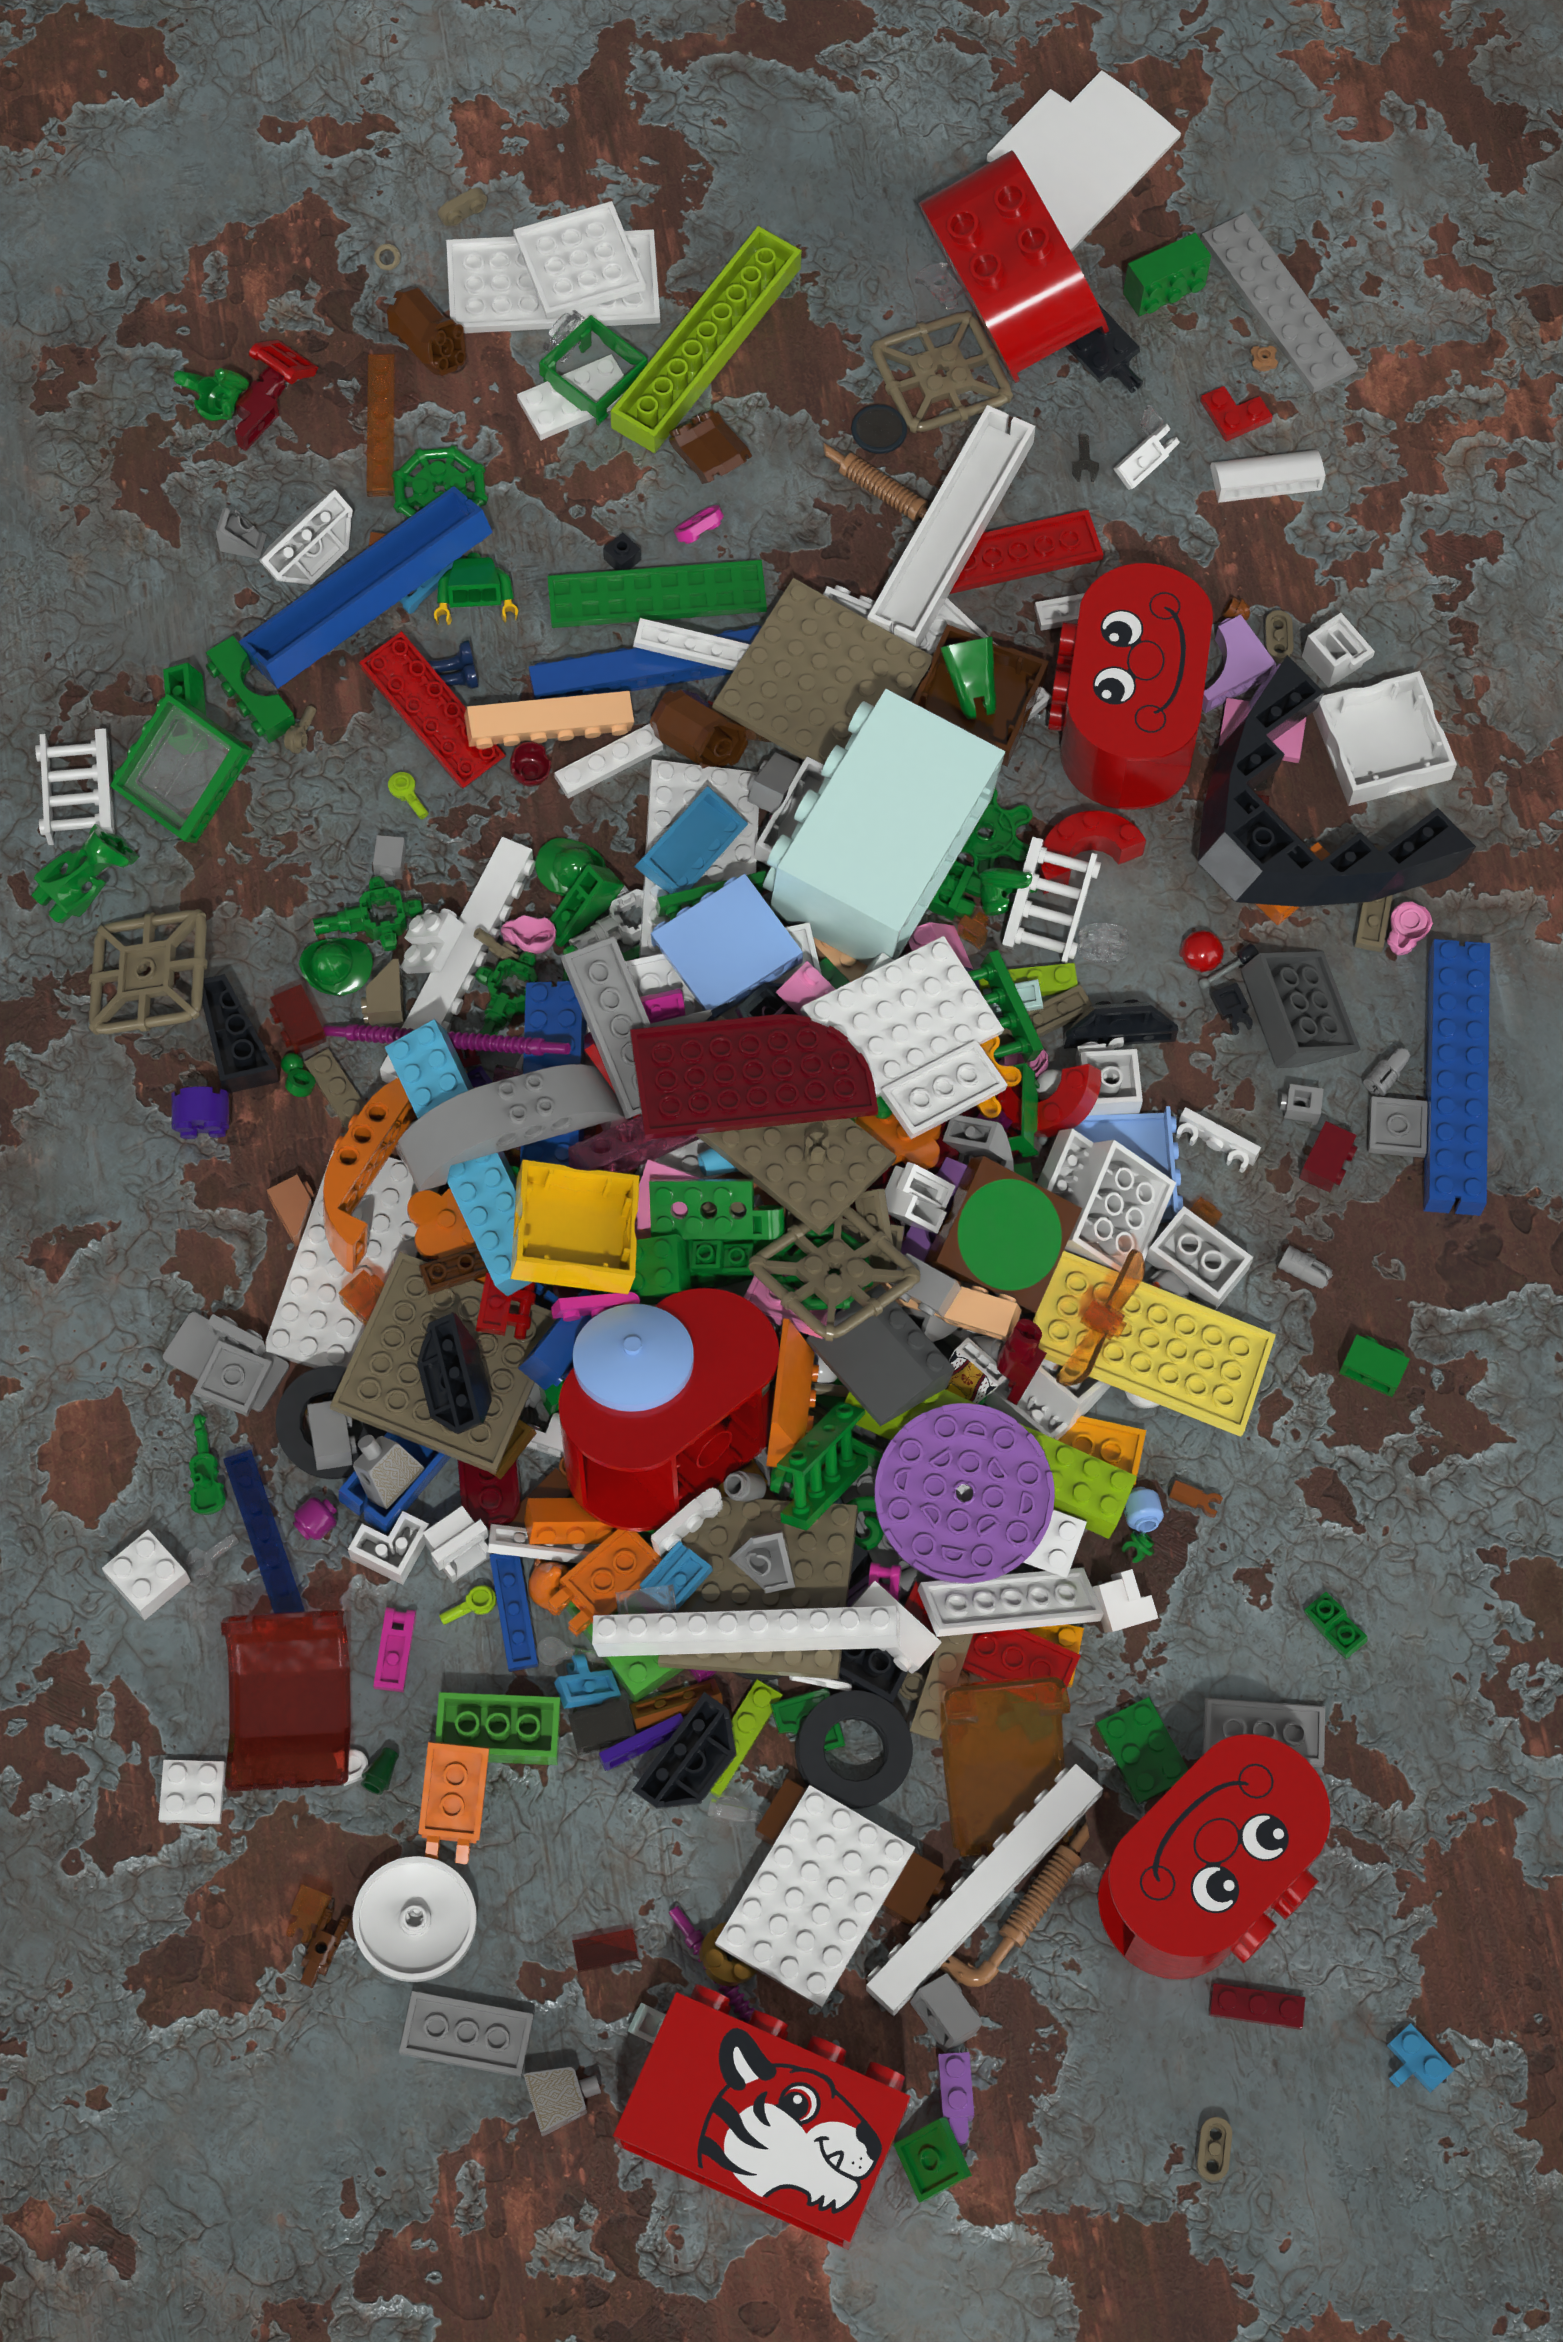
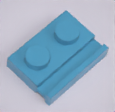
M678 1541L639 1586L641 1590L648 1593L651 1598L670 1613H676L710 1575L713 1569L711 1565Z

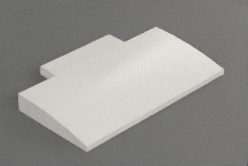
M1101 70L1071 102L1050 89L987 154V161L992 162L1011 150L1016 154L1072 252L1180 138L1181 133L1141 98Z

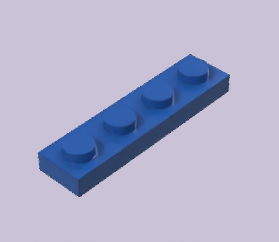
M490 1554L508 1671L538 1667L520 1556Z

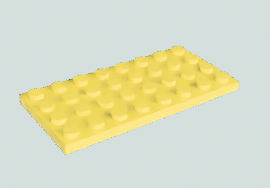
M1066 1251L1062 1253L1032 1321L1040 1327L1042 1332L1038 1348L1047 1353L1044 1359L1240 1437L1245 1431L1276 1334Z

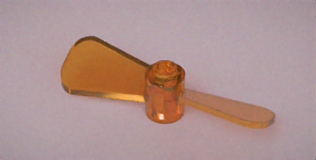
M1132 1249L1129 1252L1106 1303L1094 1297L1083 1315L1080 1323L1090 1328V1330L1058 1373L1056 1381L1060 1385L1066 1387L1077 1385L1084 1381L1092 1372L1105 1339L1111 1340L1113 1336L1119 1338L1127 1323L1123 1321L1125 1315L1120 1311L1143 1280L1145 1263L1140 1251Z

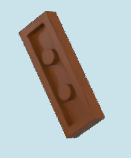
M715 1678L629 1704L636 1729L653 1727L657 1723L663 1722L679 1713L684 1717L691 1711L704 1692L722 1704V1695Z

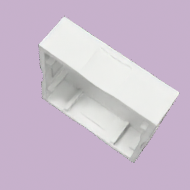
M1420 671L1383 680L1369 687L1351 688L1324 695L1317 709L1313 712L1348 806L1452 779L1457 763L1445 733L1436 720L1433 703Z

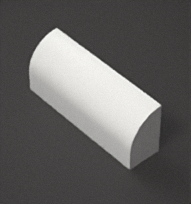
M1318 450L1212 462L1210 465L1218 503L1322 490L1326 477Z

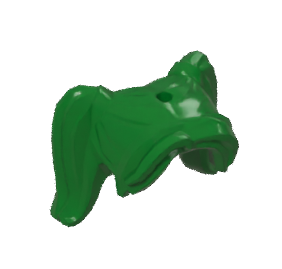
M223 368L216 369L214 376L206 377L179 370L173 374L176 384L198 393L199 400H194L195 407L203 418L210 421H218L220 419L231 420L239 394L248 389L249 381L244 376Z
M1005 868L983 870L979 876L982 883L980 898L984 915L995 916L1009 911L1013 907L1014 902L1009 901L1010 899L1007 898V895L1017 893V889L1027 888L1032 882L1031 872H1021ZM1036 888L1035 891L1030 890V893H1037L1038 889Z

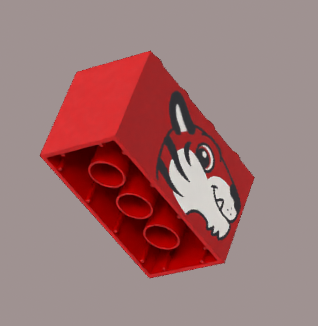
M695 1985L690 1998L676 1992L613 2134L618 2147L849 2250L908 2109L911 2096L901 2092L905 2077L875 2062L869 2063L865 2075L843 2066L847 2052L845 2049L816 2036L811 2037L806 2049L786 2041L788 2025L766 2013L753 2010L748 2023L728 2015L731 2010V2006L728 2005L730 1999L702 1985Z

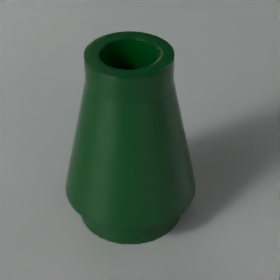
M384 1747L361 1775L363 1778L361 1785L371 1793L382 1795L384 1790L389 1789L399 1754L390 1748Z

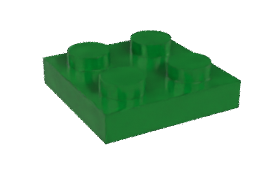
M946 2117L935 2120L893 2144L919 2203L935 2197L972 2176Z

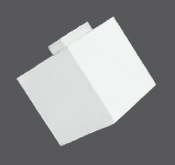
M1339 613L1308 635L1302 658L1329 688L1362 667L1364 662L1374 656L1375 651L1345 616Z
M907 1162L905 1168L895 1166L885 1189L888 1214L910 1226L938 1234L947 1212H945L955 1185L914 1163Z
M463 1506L423 1532L425 1545L431 1552L434 1564L439 1571L443 1569L452 1583L490 1558L489 1555L491 1553H488V1545L484 1541L489 1537L486 1526L481 1519L474 1523Z
M1133 1569L1112 1574V1581L1092 1587L1104 1613L1101 1622L1105 1633L1158 1619L1152 1595L1140 1596Z

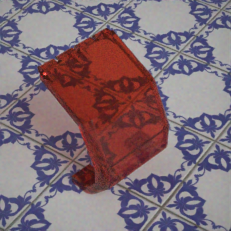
M342 1610L234 1615L223 1618L221 1622V1635H225L229 1668V1742L225 1771L226 1788L231 1792L253 1791V1789L273 1790L284 1789V1787L308 1788L315 1787L316 1785L325 1787L342 1786L349 1778L351 1741L350 1662L345 1612Z

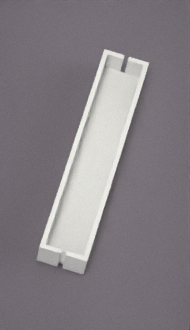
M989 405L986 406L867 620L917 648L920 647L1034 443V425L1013 417L1009 435L1007 434L1009 414Z

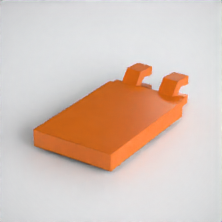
M617 1529L560 1579V1590L548 1600V1608L557 1615L572 1602L580 1612L568 1622L570 1625L568 1629L577 1637L591 1623L593 1624V1615H613L641 1591L639 1585L661 1562L662 1558L636 1531Z
M428 1742L418 1831L422 1838H427L425 1857L436 1860L439 1858L440 1840L456 1841L455 1863L468 1864L471 1843L476 1844L477 1840H480L490 1747Z

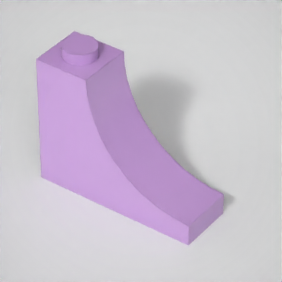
M1241 615L1233 619L1227 618L1218 626L1215 641L1223 656L1224 670L1218 680L1204 691L1202 710L1205 713L1224 704L1226 698L1233 699L1263 683L1276 668V662Z

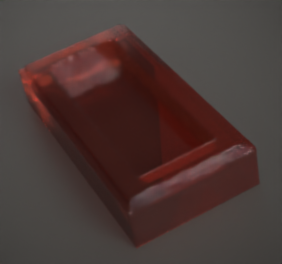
M633 1928L572 1940L578 1973L639 1961Z

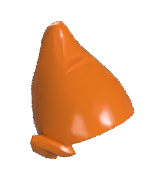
M536 1558L534 1570L528 1580L529 1596L533 1602L547 1609L554 1616L556 1615L548 1608V1600L560 1590V1579L570 1571L567 1565L556 1561L546 1562L544 1559Z

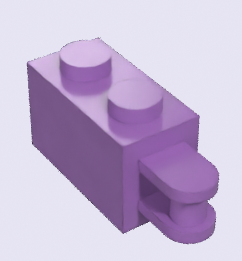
M970 2053L938 2054L936 2063L941 2118H947L958 2145L962 2146L969 2137L968 2121H972L974 2118Z

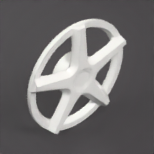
M789 1676V1680L843 1691H851L852 1684L831 1679Z

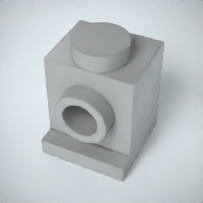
M1290 1084L1287 1094H1281L1279 1110H1285V1119L1311 1122V1125H1317L1321 1116L1324 1089Z

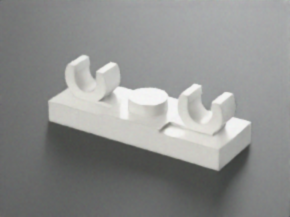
M1185 1107L1180 1116L1176 1138L1179 1139L1182 1133L1189 1132L1192 1135L1189 1142L1191 1146L1196 1143L1198 1137L1202 1138L1211 1149L1229 1153L1226 1160L1228 1166L1233 1159L1241 1160L1242 1165L1239 1170L1241 1173L1247 1169L1248 1164L1254 1165L1261 1147Z

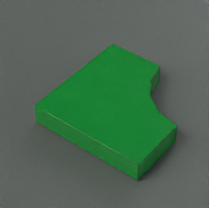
M829 1688L770 1704L778 1734L791 1733L797 1735L803 1720L809 1712L821 1701L831 1696ZM839 1723L834 1725L826 1735L824 1752L845 1747Z

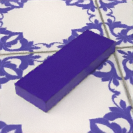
M681 1713L599 1752L600 1762L604 1770L609 1771L668 1742L684 1720Z

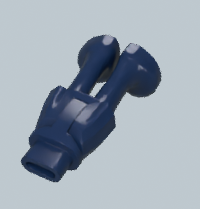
M469 640L460 643L457 655L447 659L427 661L436 673L462 670L457 673L439 675L447 686L463 685L470 689L478 688Z

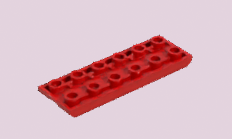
M402 631L359 662L366 676L462 789L506 757L497 744H493L492 747L486 749H478L477 746L469 747L464 716L466 707Z

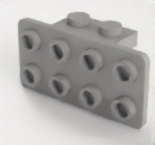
M196 1312L190 1313L164 1352V1361L199 1380L218 1340L272 1361L273 1366L252 1407L256 1412L263 1411L289 1370L288 1362L267 1352L261 1335L251 1329L244 1331L238 1328V1324L227 1316L220 1318L212 1314L210 1319H207Z

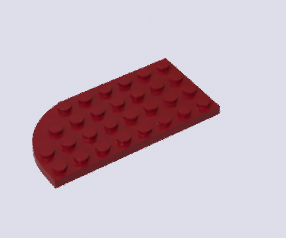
M777 1014L630 1029L645 1140L878 1115V1104L872 1073L862 1053H859L848 1041V1037L832 1026L827 1027L811 1021L810 1017Z

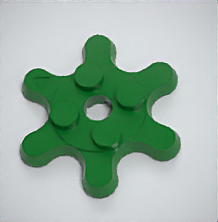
M996 788L989 805L960 852L972 857L974 860V873L979 878V874L983 870L994 868V860L996 858L1007 856L1018 863L1026 861L1029 846L1016 837V830L1031 821L1032 810L1025 805L1017 806L1011 810L1002 809L997 803L998 792ZM981 828H988L993 832V835L990 839L988 837L985 838L978 835V831Z

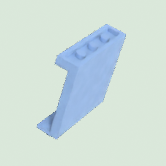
M746 874L739 878L732 877L723 885V888L715 893L711 891L705 894L698 904L693 907L687 906L683 908L674 919L668 923L666 921L659 923L651 933L652 945L654 947L658 946L701 1005L702 1011L711 1009L712 1016L707 1021L714 1020L748 998L763 983H771L803 963L802 950Z
M1166 1106L1164 1113L1090 1115L1074 1128V1130L1093 1143L1108 1140L1117 1141L1176 1182L1160 1223L1171 1222L1182 1209V1195L1177 1196V1186L1181 1185L1180 1169H1175V1159L1179 1157L1178 1142H1173L1172 1134L1176 1133V1116H1171L1170 1106Z

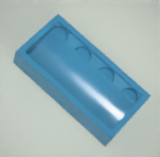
M707 786L634 867L670 894L689 890L748 823Z

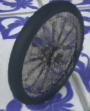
M871 405L857 413L853 419L851 431L855 442L862 449L875 454H885L894 451L902 445L907 435V424L903 416L896 409L886 405Z

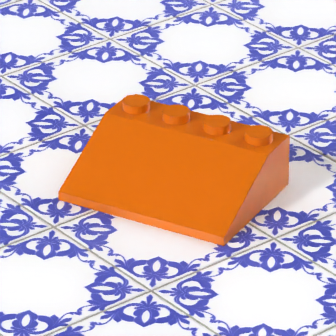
M783 1318L766 1462V1466L777 1467V1463L813 1428L814 1416L808 1415L809 1407L815 1408L816 1390H811V1382H817L819 1365L814 1364L815 1352L790 1319Z

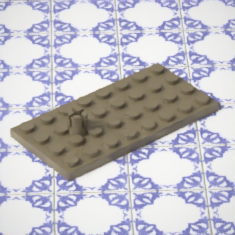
M720 1016L717 1020H726V1019H725L723 1016ZM850 1118L695 1134L745 1176L753 1179L756 1185L819 1236L896 1160L894 1153Z

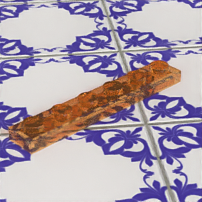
M374 354L368 355L367 497L394 496V483L391 476L394 471L395 355Z

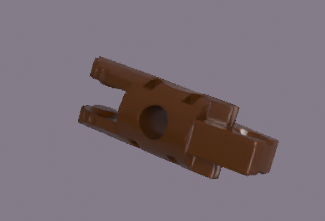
M326 1907L301 1962V1966L305 1967L300 1983L309 1988L314 1987L320 1974L326 1976L352 1918L344 1915L338 1923L334 1936L328 1934L325 1931L332 1920L334 1909ZM321 1945H327L326 1952L319 1954L318 1948Z

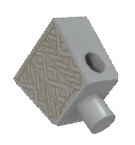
M366 1435L358 1442V1447L362 1454L354 1462L353 1468L370 1502L388 1509L425 1468L398 1443L386 1437L380 1436L375 1440L372 1435Z
M574 2067L523 2074L541 2136H545L587 2114L584 2099L601 2094L596 2075L578 2081Z

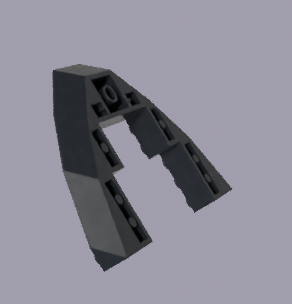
M1288 655L1285 656L1260 685L1220 747L1203 804L1197 863L1234 902L1294 907L1372 902L1447 878L1466 864L1476 846L1439 808L1435 809L1381 851L1360 832L1321 861L1252 790L1278 770L1285 755L1273 741L1314 712L1324 694V691Z

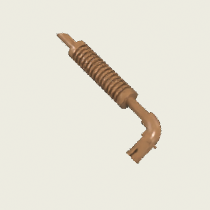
M823 442L825 456L840 465V474L848 477L849 480H852L860 487L865 488L866 491H869L880 500L882 499L883 502L891 505V507L908 516L914 522L924 518L928 511L926 509L928 506L926 500L921 497L919 498L918 495H915V493L889 478V476L878 469L876 470L875 467H872V465L863 461L855 454L849 453L847 456H844Z
M1087 1821L1068 1848L1063 1845L1058 1847L1054 1853L1055 1855L1051 1857L1048 1865L1044 1867L1045 1870L1041 1871V1875H1038L1034 1884L1031 1885V1889L1027 1891V1894L1023 1897L1024 1899L1017 1905V1909H1014L1013 1914L1009 1916L1010 1919H1007L1006 1924L999 1931L1003 1940L988 1961L984 1960L978 1968H975L969 1963L968 1965L964 1964L951 1955L939 1969L948 1973L949 1976L956 1980L957 1984L961 1983L968 1987H980L988 1984L999 1972L997 1968L1013 1945L1018 1948L1024 1945L1026 1938L1030 1936L1029 1933H1032L1033 1928L1037 1926L1036 1923H1039L1040 1918H1043V1913L1047 1912V1908H1050L1054 1899L1057 1898V1894L1061 1892V1889L1065 1886L1064 1884L1071 1878V1874L1081 1864L1082 1860L1078 1853L1090 1838Z

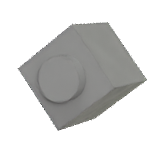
M377 835L373 859L375 877L380 876L385 881L403 879L406 857L404 837Z

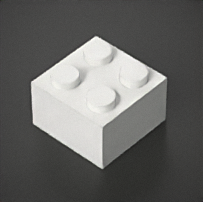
M149 1530L145 1531L102 1567L106 1578L144 1620L191 1582L183 1567Z

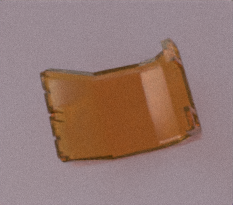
M1040 1675L953 1684L946 1686L942 1690L940 1718L943 1768L953 1848L959 1849L960 1857L981 1855V1846H986L987 1854H991L995 1849L992 1846L994 1842L1004 1832L1009 1835L1016 1827L1013 1823L1024 1811L1029 1814L1036 1806L1034 1801L1038 1795L1045 1789L1050 1791L1057 1784L1054 1780L1065 1768L1062 1714L1070 1713L1067 1687L1061 1679L1053 1675ZM1073 1827L1054 1847L1069 1845V1837L1073 1835Z

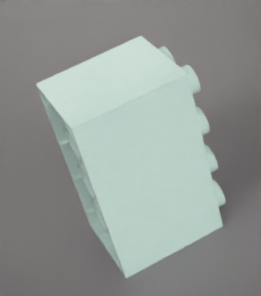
M885 689L875 706L863 701L856 710L848 728L852 735L845 749L836 745L824 764L821 775L826 778L819 792L817 793L809 789L803 797L794 816V820L798 821V824L791 838L782 834L775 843L767 860V865L771 866V869L763 884V888L773 892L770 908L777 918L792 926L810 922L813 937L867 966L882 952L893 960L899 958L989 805L1005 755L1004 750Z

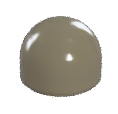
M387 243L376 249L374 259L379 268L392 270L399 265L401 253L395 245ZM385 251H392L394 253L395 259L390 265L384 264L381 260V255Z

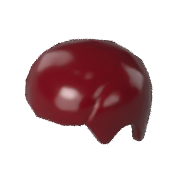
M530 741L523 742L514 749L510 759V771L518 783L533 787L541 785L549 777L551 760L548 759L544 746Z

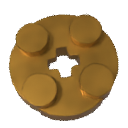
M724 1922L718 1924L716 1928L706 1935L700 1946L699 1958L700 1962L703 1961V1965L706 1968L705 1972L711 1980L720 1985L732 1987L749 1981L757 1970L737 1958L728 1961L727 1954L715 1945L716 1940L727 1924Z

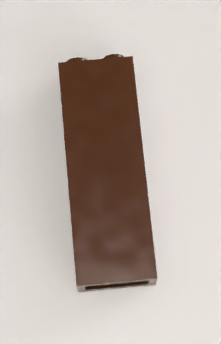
M786 1778L757 1826L755 1836L773 1846L807 1789ZM913 1852L880 1910L911 1928L917 1922L922 1921L924 1923L932 1909L928 1906L930 1899L933 1895L938 1898L947 1881L942 1879L945 1870Z

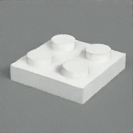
M163 1760L159 1821L162 1823L221 1824L225 1762Z

